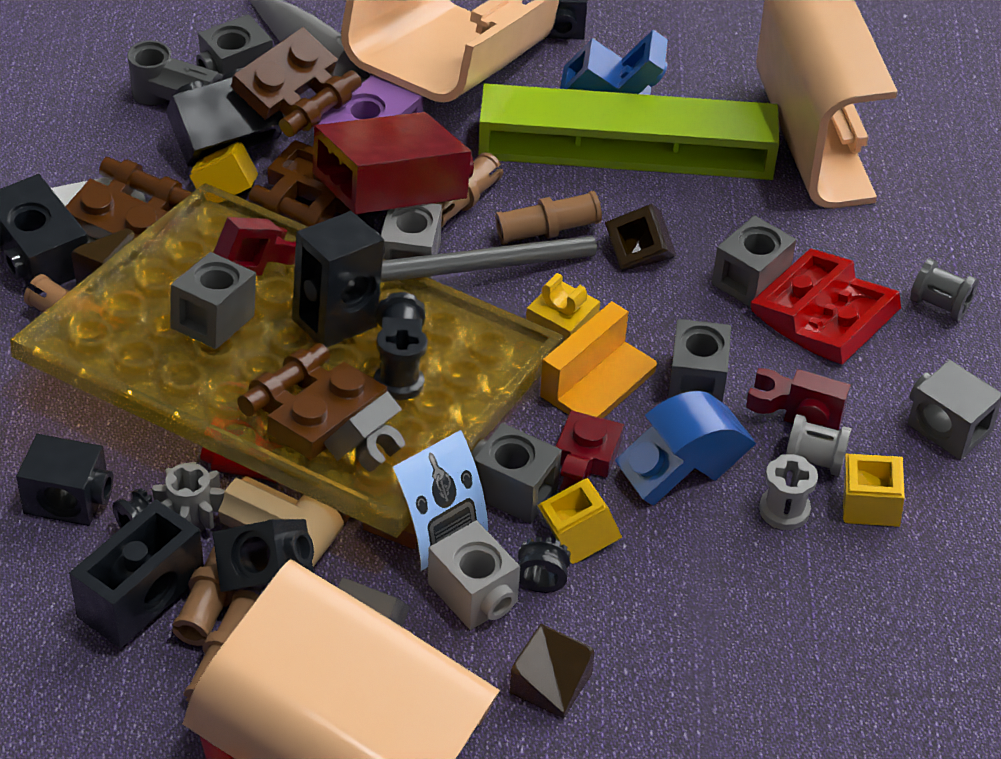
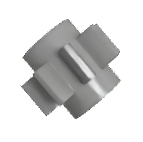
M196 462L183 463L172 469L169 467L165 469L166 485L158 484L152 486L153 501L157 499L198 527L200 532L206 528H214L213 512H218L225 491L220 488L219 472L215 470L208 473L204 467L196 464Z

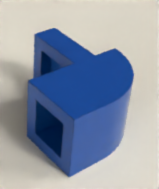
M652 30L625 57L621 58L592 38L563 67L560 89L651 95V87L655 86L662 79L667 70L668 64L665 60L668 39Z
M690 391L663 401L645 414L652 426L615 459V462L641 498L654 506L694 468L716 481L757 443L727 405L707 392Z

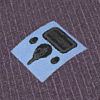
M461 430L392 467L412 517L418 542L421 571L428 567V548L476 520L488 531L486 504L480 478Z

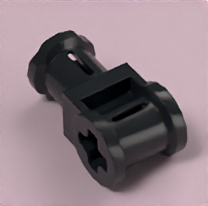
M391 293L387 298L379 302L376 310L377 323L382 327V330L378 333L376 339V347L380 353V368L376 370L374 379L387 386V391L394 400H409L417 397L424 388L425 378L419 369L420 358L426 354L428 347L427 337L422 332V326L426 319L425 305L411 293Z

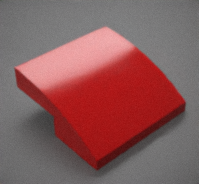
M812 248L750 302L752 312L778 333L808 351L842 365L901 309L900 291L855 278L854 261Z

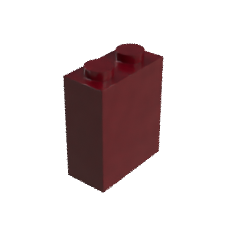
M426 112L314 126L312 173L354 214L466 199L468 196L469 178L472 177L474 171L471 150Z

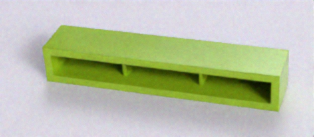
M484 84L478 156L482 153H490L499 161L773 180L779 147L778 104Z

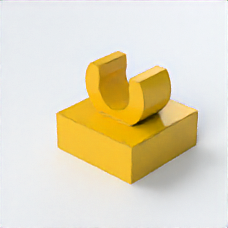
M556 273L542 287V293L527 307L526 323L563 343L599 312L600 301L587 295L584 286L579 285L577 288H574L563 282L562 275Z

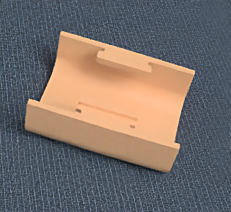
M346 0L341 40L347 56L360 69L430 100L450 102L504 68L544 39L553 28L559 0H533L526 5L522 4V0H488L472 11L461 8L450 0Z
M764 0L756 67L770 103L778 104L780 129L812 201L825 208H841L876 203V193L857 153L861 151V146H867L868 135L853 103L893 99L897 97V89L855 0Z
M289 560L278 571L204 671L190 698L183 725L235 759H456L477 725L480 726L484 721L500 690L397 623L295 561Z

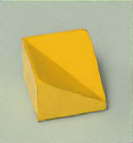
M237 141L199 159L189 176L204 204L212 206L251 188L258 176V172L243 143Z
M845 454L844 522L848 524L900 527L905 499L903 457Z
M588 478L581 480L537 505L556 540L560 541V546L565 545L567 546V551H570V562L572 564L585 559L622 538L608 506Z

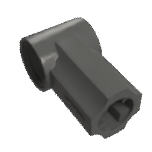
M141 41L130 47L127 52L132 97L135 101L144 105H160L169 100L171 101L175 91L188 83L202 81L205 86L222 81L221 78L224 76V74L171 58L170 48L160 41Z

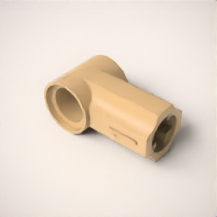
M245 476L243 479L235 478L224 491V498L218 510L220 522L231 528L271 519H306L308 534L314 546L313 567L344 526L343 519L338 511L322 498L312 494H304L297 500L248 476Z

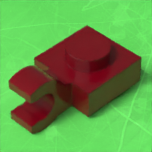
M227 217L213 253L256 272V276H262L267 262L285 265L295 264L296 241L284 240L287 230L276 226L269 219Z
M758 368L754 388H750L748 392L746 408L759 414H769L779 409L786 410L784 418L786 422L794 424L795 417L798 414L805 416L807 423L840 430L851 385L797 369L794 378L790 379L781 376L771 369Z
M573 410L570 411L556 445L557 448L562 449L560 476H564L559 493L583 479H589L591 473L608 478L623 439L624 424Z

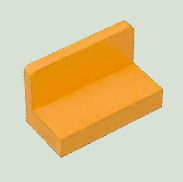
M611 301L549 353L542 361L540 397L568 415L573 410L604 418L656 372V360L625 341L629 311Z

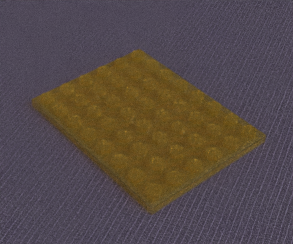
M204 183L10 339L11 357L397 538L412 521V517L392 467L460 430L472 453L477 443L486 438L541 376L543 359L563 343L564 335L428 277L381 282L380 301L387 298L391 293H411L425 305L426 311L422 332L427 337L428 347L426 354L420 358L419 369L425 378L423 391L417 397L409 400H395L402 410L385 424L394 427L400 432L405 441V446L389 457L379 444H376L386 460L372 472L363 468L356 456V447L338 461L328 449H325L310 460L267 433L269 413L261 409L253 416H246L237 405L238 397L249 390V383L264 372L274 373L283 366V361L288 355L299 348L307 350L316 343L292 320L295 264L285 265L267 262L262 276H256L254 317L217 349L170 328L171 284L208 253L214 252L227 217L269 219L276 226L287 230L284 240L290 242L296 241V231L308 227ZM377 323L376 328L328 347L330 361L324 364L322 368L330 371L344 361L374 379L376 370L380 368V353L376 347V339L382 327ZM295 385L287 392L296 396L304 389Z

